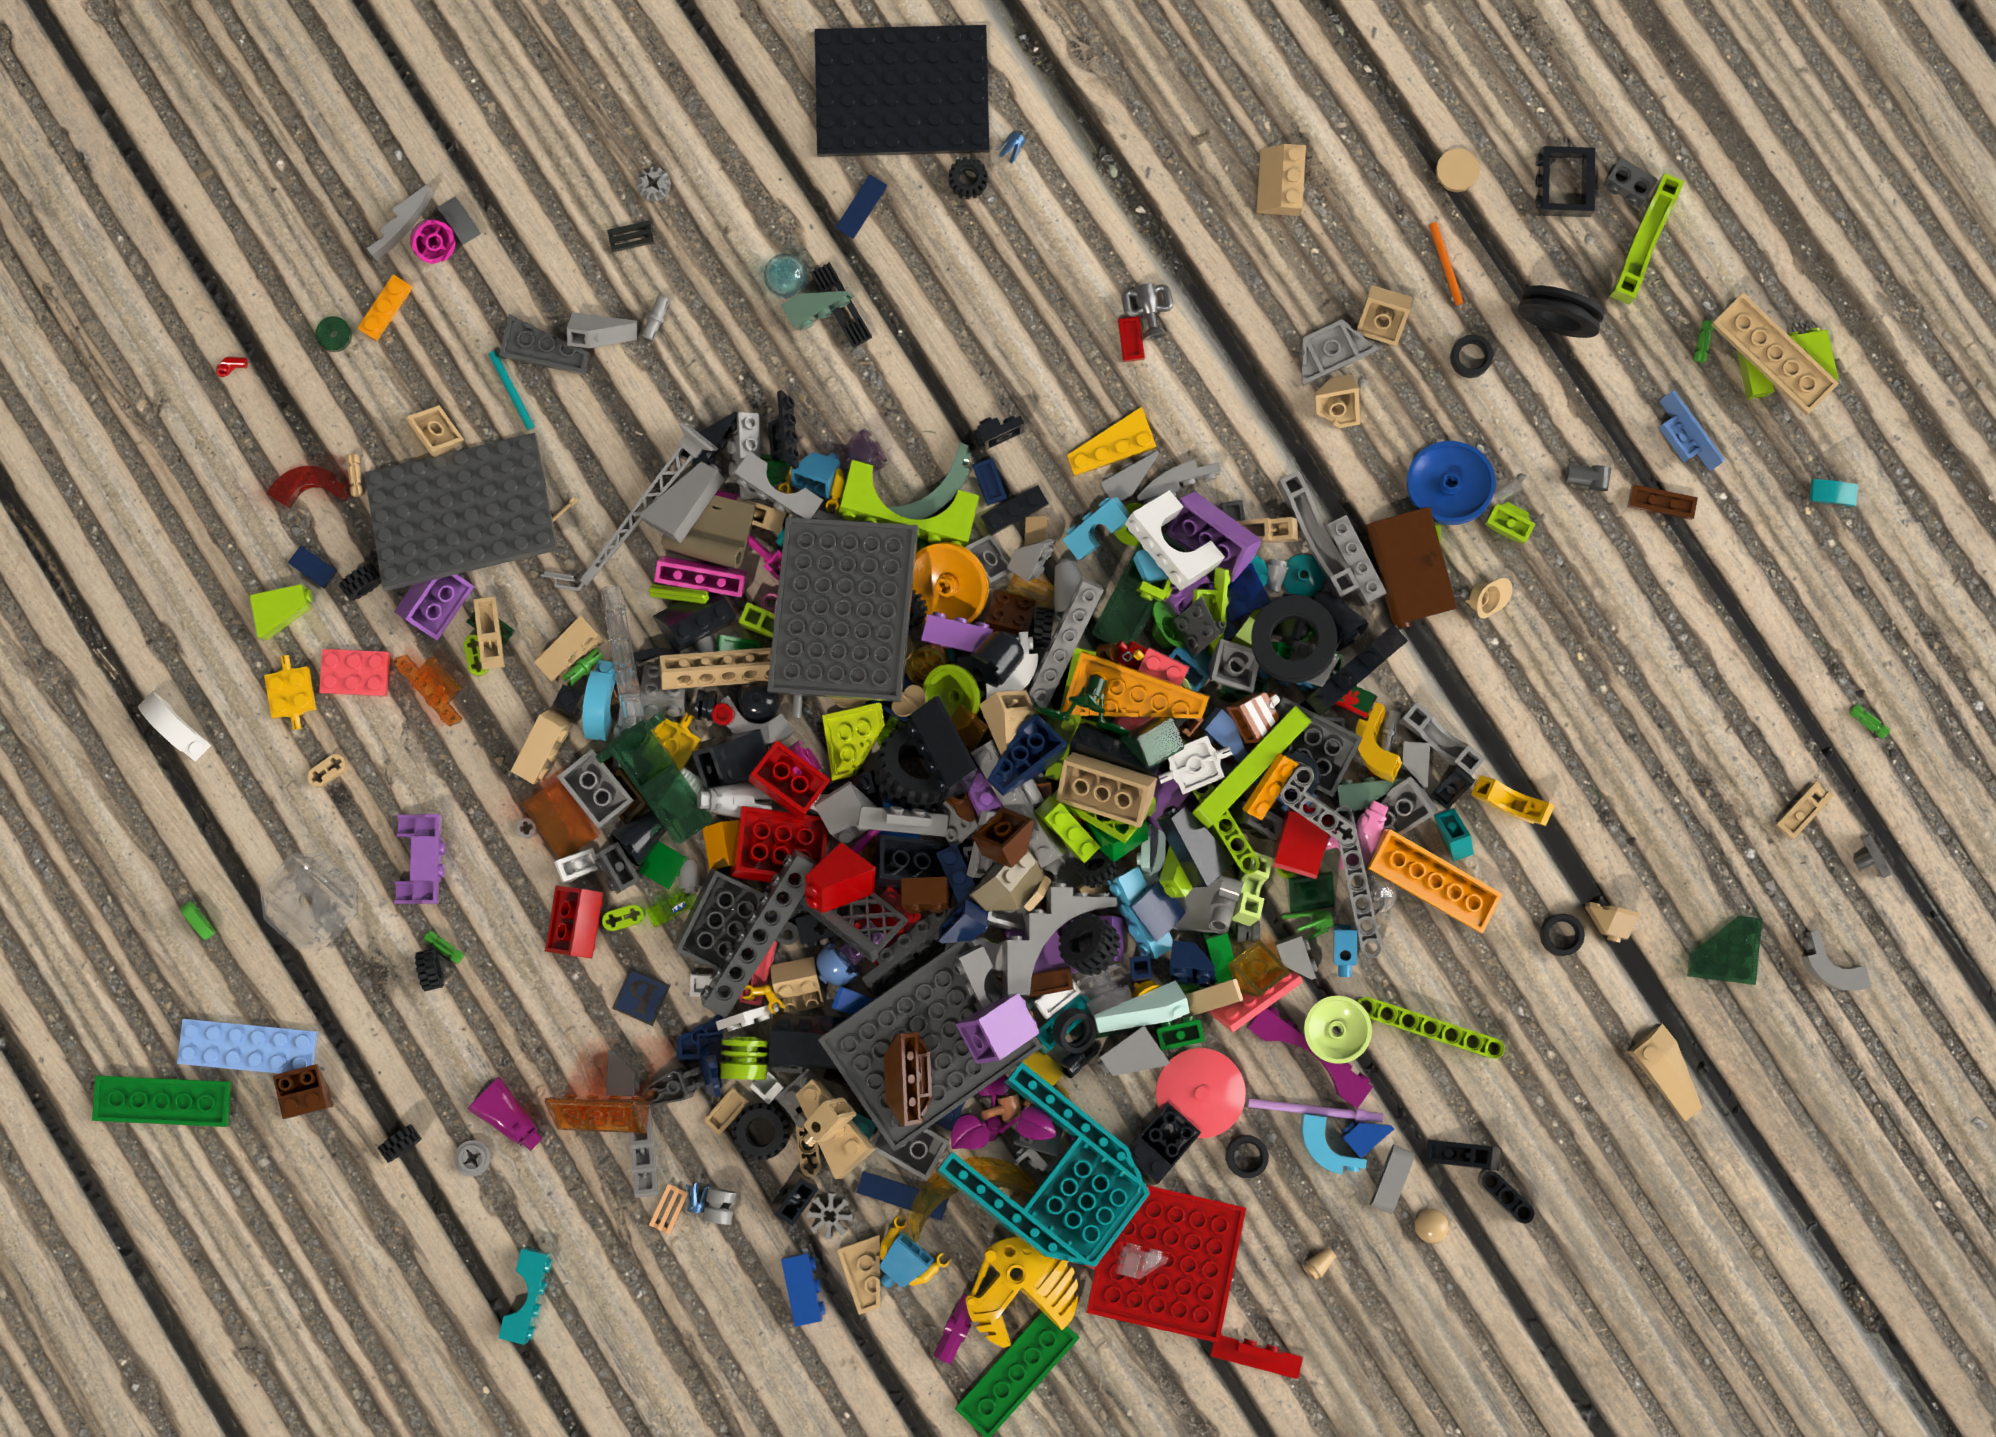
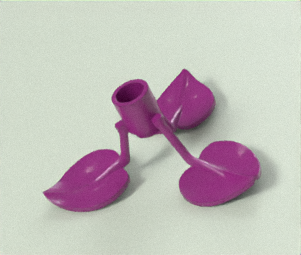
M1006 1074L978 1092L982 1096H992L990 1108L995 1107L996 1095H1005L1009 1089V1085L1005 1083V1080L1008 1078ZM1037 1107L1024 1109L1021 1117H1015L1004 1126H1002L1000 1119L996 1116L980 1123L976 1116L965 1115L960 1117L953 1127L951 1147L952 1149H980L986 1146L988 1141H995L999 1133H1004L1007 1128L1018 1122L1016 1131L1027 1139H1051L1056 1136V1131L1050 1116L1044 1110Z

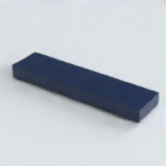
M863 1171L856 1191L858 1194L941 1221L949 1199Z

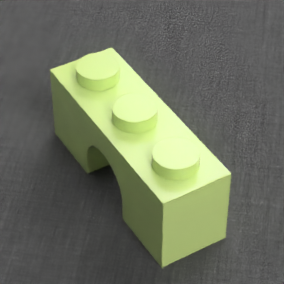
M1257 852L1254 853L1259 860L1258 870L1252 874H1245L1241 870L1239 872L1238 880L1244 883L1232 917L1233 921L1247 926H1251L1260 920L1264 898L1259 897L1263 883L1269 878L1273 858ZM1245 858L1242 863L1243 868L1249 871L1255 868V861L1252 858Z

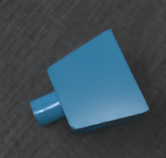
M1334 924L1333 962L1334 965H1338L1339 977H1351L1352 965H1357V928L1355 924ZM1347 950L1349 954L1342 956L1341 952Z

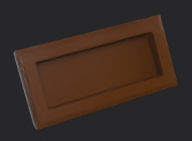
M1070 967L1032 973L1029 997L1073 990Z

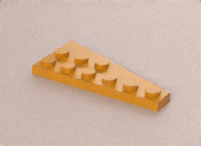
M1082 651L1061 712H1066L1073 703L1068 700L1069 697L1078 696L1081 693L1082 688L1086 687L1090 675L1107 681L1103 694H1105L1103 700L1105 713H1103V716L1202 718L1210 696ZM1076 705L1070 715L1099 716V712Z

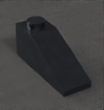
M1428 1140L1426 1162L1499 1171L1501 1148Z

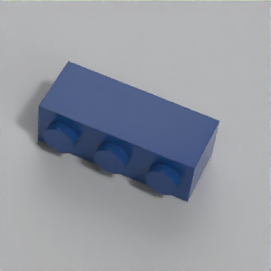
M805 1252L783 1257L781 1262L795 1327L822 1321V1315L826 1314L824 1302L819 1301L818 1293L821 1292L819 1278L815 1279L813 1270H817L814 1256L810 1257V1253Z

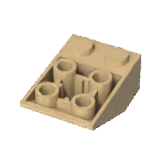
M1027 690L995 692L980 704L983 716L1002 757L1020 725L1035 714Z

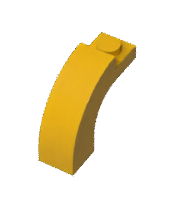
M1376 702L1374 708H1371L1366 717L1367 721L1358 720L1355 734L1363 737L1358 750L1364 764L1372 773L1393 783L1402 762L1399 755L1388 752L1377 744V734L1387 711L1383 704Z
M1479 775L1471 793L1473 797L1483 803L1532 824L1537 823L1546 826L1554 808V805L1549 802L1519 793L1498 780Z

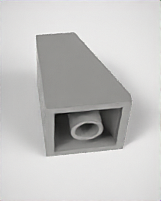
M1140 1026L1098 1056L1101 1060L1098 1062L1100 1068L1105 1074L1110 1073L1112 1076L1163 1067L1170 1064L1144 1026Z

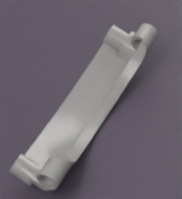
M1064 845L1067 852L1043 867V875L1051 879V885L1054 883H1065L1066 887H1073L1074 896V893H1078L1075 888L1082 883L1075 868V862L1079 859ZM1104 862L1094 864L1089 871L1098 870L1104 865ZM1118 864L1119 872L1128 869L1127 867ZM1220 875L1208 887L1192 888L1186 897H1176L1186 913L1172 929L1226 933L1244 882ZM1110 889L1105 892L1109 894V897H1115L1110 892ZM1118 903L1112 909H1103L1109 913L1124 917L1119 911Z

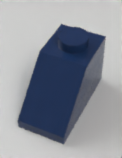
M965 899L940 926L938 941L941 943L974 940L979 934H983L987 930L988 912Z

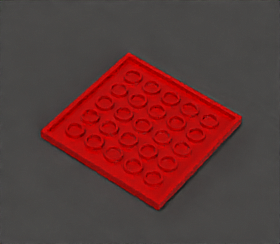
M1146 1185L1150 1195L1095 1267L1086 1313L1219 1343L1246 1207Z

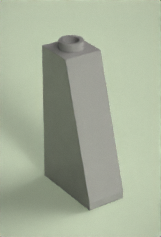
M701 461L642 511L639 516L646 525L681 544L725 481L720 474L721 470L712 463L707 465Z

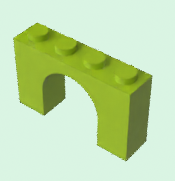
M1813 328L1807 330L1804 334H1799L1798 332L1787 333L1836 381L1839 380L1828 329L1820 331V328ZM1736 349L1747 400L1767 397L1774 392L1773 383Z

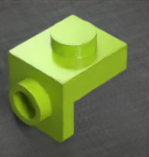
M1169 578L1164 580L1161 589L1141 581L1136 591L1140 592V597L1152 601L1155 599L1160 602L1164 598L1168 599L1173 586L1170 585L1171 581Z

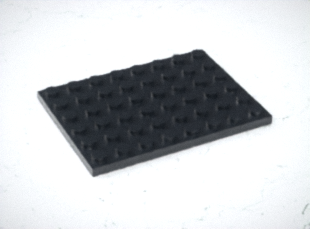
M986 25L815 29L818 157L990 153Z

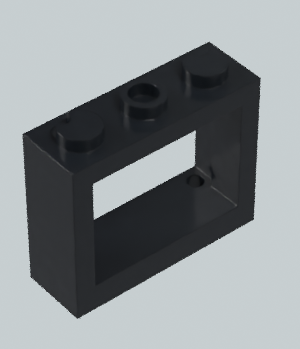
M1543 146L1541 151L1536 154L1535 162L1536 166H1539V174L1536 175L1535 186L1539 188V195H1536L1535 208L1538 209V216L1591 217L1595 212V148ZM1550 157L1582 158V204L1549 203Z

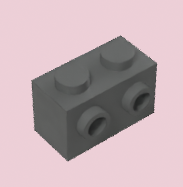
M619 842L614 843L595 855L596 860L594 862L600 872H604L607 877V886L611 891H615L616 894L640 881Z

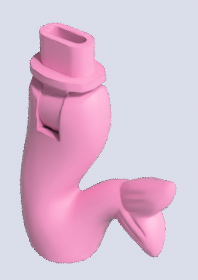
M1372 800L1370 807L1365 809V812L1361 814L1356 823L1364 867L1368 864L1378 845L1384 828V822L1387 819L1385 815L1389 809L1388 806ZM1330 835L1325 850L1338 848L1340 851L1338 840ZM1340 853L1338 867L1344 870ZM1354 853L1346 857V862L1349 865H1355L1359 860V857Z

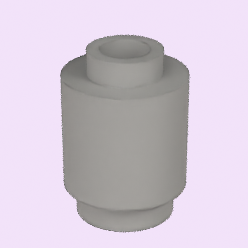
M695 860L685 861L679 871V889L684 890L685 894L697 893L698 888L702 887L699 866H697Z

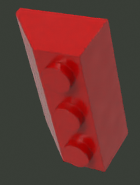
M776 740L750 774L748 781L802 820L831 779ZM797 766L802 774L796 776L792 770L793 767Z
M556 885L545 952L592 959L595 950L596 933L599 927L600 910L603 903V892Z

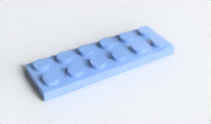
M182 1019L177 1064L284 1073L314 1065L318 1031Z

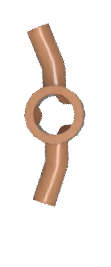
M1019 1093L997 1098L999 1106L982 1111L981 1117L986 1120L1001 1115L1002 1121L1012 1120L1015 1117H1021L1022 1108L1032 1104L1025 1098L1020 1099Z

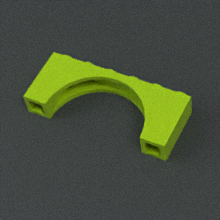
M852 460L838 509V516H842V518L848 521L918 525V538L927 540L931 544L950 542L963 547L967 546L979 495L958 490L952 504L941 514L921 520L905 518L888 509L878 497L872 478L873 465Z

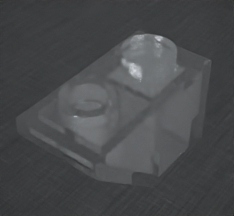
M1128 1243L1127 1247L1121 1246L1115 1273L1141 1279L1165 1264L1168 1257L1162 1256V1251L1150 1248L1148 1253L1140 1251L1141 1246Z

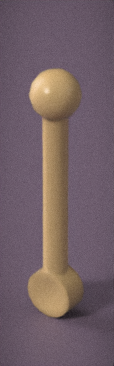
M576 497L570 499L569 503L552 517L553 522L569 507L577 503L578 499Z

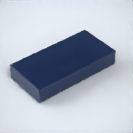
M993 458L973 464L972 467L986 506L1007 500Z
M301 545L288 561L291 566L324 589L337 573V570Z

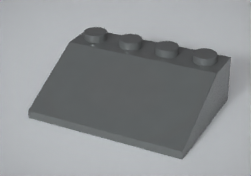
M1283 697L1276 708L1279 715V720L1276 724L1295 705L1311 720V723L1282 753L1289 752L1290 750H1299L1313 757L1320 771V782L1316 791L1328 797H1333L1363 737Z
M712 867L682 926L673 949L710 968L716 969L718 966L721 967L726 951L729 948H733L738 932L748 924V916L753 910L756 911L760 904L759 899L764 892ZM760 929L755 930L753 935L757 936ZM751 948L743 949L741 954L747 955ZM733 967L729 972L737 973L740 968Z

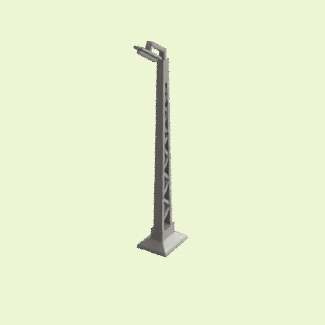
M681 422L679 426L685 436L678 443L680 446L580 579L582 583L579 587L558 584V579L576 581L574 576L570 574L544 571L540 576L554 578V586L556 588L580 591L584 585L588 586L642 521V518L639 517L634 523L633 516L641 514V512L636 511L642 503L644 504V510L648 507L647 497L656 496L651 502L652 504L670 488L694 458H698L703 450L717 451L718 448L689 424ZM685 449L691 455L682 465L680 452ZM676 459L678 471H667ZM675 474L664 487L663 475ZM660 481V492L651 493ZM629 522L630 529H624ZM620 533H626L622 537V539H620ZM616 539L617 545H612Z

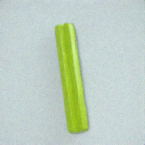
M653 584L648 591L653 598L706 604L709 600L708 592L703 590Z

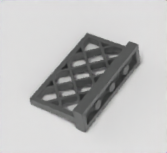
M875 893L869 896L872 899H868L867 896L865 897L866 900H857L841 906H850V916H840L837 913V908L821 913L817 909L809 907L806 901H804L807 912L872 963L879 957L878 953L908 922V918ZM869 904L881 905L882 913L869 914ZM866 905V914L853 915V906ZM885 917H896L900 921L895 926L886 927ZM883 918V927L870 928V919ZM867 919V929H856L854 927V920ZM883 932L884 938L878 944L871 940L870 933Z

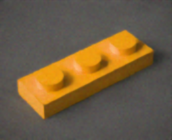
M392 275L357 329L378 341L413 287L397 276Z
M1278 753L1242 809L1262 820L1299 764L1289 757Z

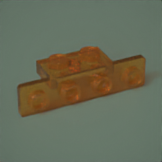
M403 655L393 660L398 671L405 675L411 682L412 687L425 698L426 703L437 712L445 724L451 727L463 720L449 704L462 688L434 656L430 657L420 668L417 667L408 655Z

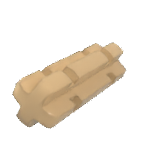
M349 454L346 456V460L349 465L347 467L349 484L352 485L350 492L353 497H360L364 494L363 487L361 486V468L358 465L360 464V459L357 454Z

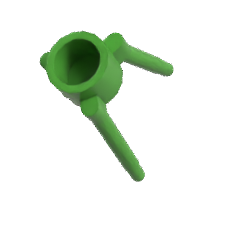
M1320 909L1281 916L1282 919L1314 916L1311 918L1312 922L1297 927V931L1306 930L1311 927L1318 930L1307 937L1308 943L1321 934L1327 933L1328 928L1334 926L1333 919L1328 910L1321 912Z

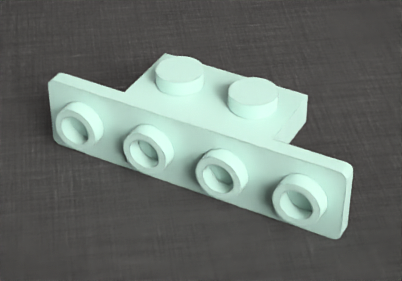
M1147 821L1148 840L1141 844V853H1137V866H1141L1143 877L1149 886L1161 876L1166 859V836L1161 830Z

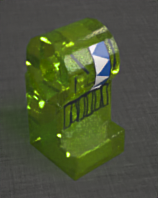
M682 892L655 906H651L646 909V912L654 928H658L689 911L692 907L685 893Z

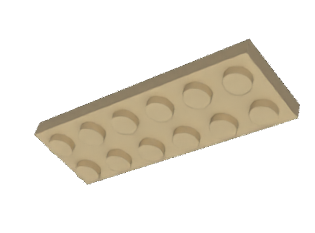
M1742 293L1711 324L1806 416L1839 384L1745 293Z

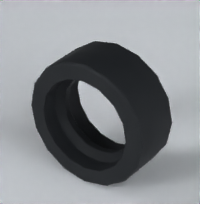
M1475 334L1466 335L1460 338L1452 348L1450 354L1451 365L1460 376L1477 378L1484 374L1492 364L1494 357L1493 348L1489 341L1482 336ZM1474 344L1483 350L1484 362L1478 368H1466L1460 362L1459 353L1465 345Z
M1564 913L1552 915L1541 926V943L1553 955H1572L1584 943V927L1572 915ZM1557 922H1567L1575 931V940L1566 948H1559L1550 940V929Z
M1069 1008L1061 1012L1053 1024L1052 1035L1054 1041L1068 1052L1081 1053L1094 1043L1097 1036L1096 1022L1085 1011L1078 1008ZM1082 1019L1084 1030L1081 1036L1073 1042H1067L1065 1036L1068 1026L1073 1021Z
M1241 1135L1229 1143L1226 1149L1225 1160L1228 1168L1235 1175L1242 1178H1254L1266 1169L1269 1162V1153L1266 1145L1260 1139L1252 1135ZM1244 1143L1255 1145L1260 1153L1258 1165L1250 1170L1239 1168L1234 1161L1236 1148Z

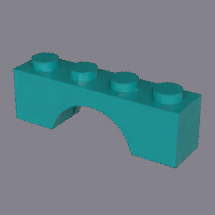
M529 1247L521 1248L515 1271L525 1280L528 1296L525 1304L519 1311L504 1315L498 1336L499 1339L523 1345L533 1339L536 1327L532 1325L534 1318H538L541 1310V1304H538L540 1295H544L547 1282L544 1281L546 1272H550L553 1260L550 1259L551 1253Z

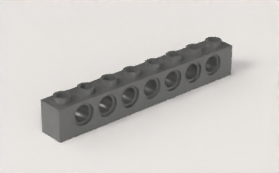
M796 849L785 857L780 873L777 872L771 880L770 889L761 895L756 911L753 910L748 916V924L738 932L733 948H729L726 951L721 967L718 966L714 970L713 979L709 986L705 985L700 997L704 1007L725 1018L728 1016L805 893V876L818 864L817 861ZM792 873L799 874L795 880L788 879ZM787 892L784 898H776L778 893ZM767 911H775L772 917H765ZM757 929L764 930L760 936H754V931ZM745 948L752 949V951L747 955L741 954L742 950ZM733 967L740 968L737 973L729 972ZM720 986H728V989L726 991H718V988Z

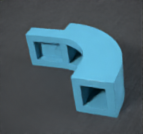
M598 660L595 670L590 672L584 695L582 714L585 738L606 741L612 727L610 714L611 697L621 670L620 663Z
M1302 1113L1300 1125L1302 1142L1310 1157L1317 1164L1337 1174L1343 1173V1166H1346V1170L1359 1172L1360 1168L1366 1169V1159L1338 1155L1329 1148L1325 1139L1327 1117Z

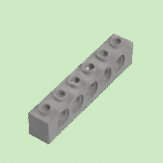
M1081 577L1027 689L1033 705L1036 702L1039 707L1047 708L1104 591L1101 585Z

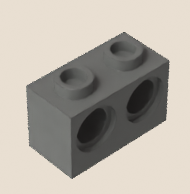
M1621 157L1603 185L1607 187L1610 193L1619 194L1624 197L1625 201L1630 205L1640 207L1645 202L1658 179ZM1615 175H1621L1624 178V182H1619ZM1634 186L1641 187L1643 193L1636 192Z
M1235 801L1231 815L1239 828L1258 839L1277 840L1283 822L1281 817L1268 810L1264 818L1260 820L1242 809L1246 802Z

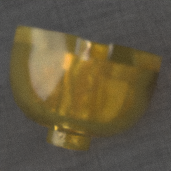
M926 644L916 648L910 654V658L906 661V672L913 683L916 682L923 688L929 673L941 665L951 664V660L941 647L935 644Z

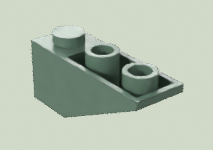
M848 291L801 293L783 303L782 307L794 328L806 330L812 327L813 322L817 319H824L832 314L831 311L835 308H842L848 305L854 295Z
M1396 776L1393 783L1387 780L1375 781V777L1363 778L1362 783H1353V780H1343L1335 792L1337 806L1346 805L1352 812L1360 811L1370 805L1372 800L1376 801L1388 793L1393 787L1404 781V778L1397 779ZM1340 810V811H1338L1337 813H1343V812H1348V811H1347V810Z

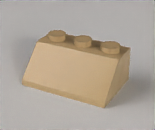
M1281 144L1260 149L1256 213L1300 216L1303 205L1306 145Z

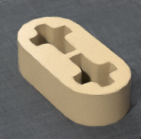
M339 754L330 755L309 771L307 775L309 783L318 788L328 785L347 770V759ZM334 759L342 761L339 764L341 767L340 769L333 768L329 770V768H331L334 765ZM316 772L319 774L327 772L321 777L322 782L314 781Z

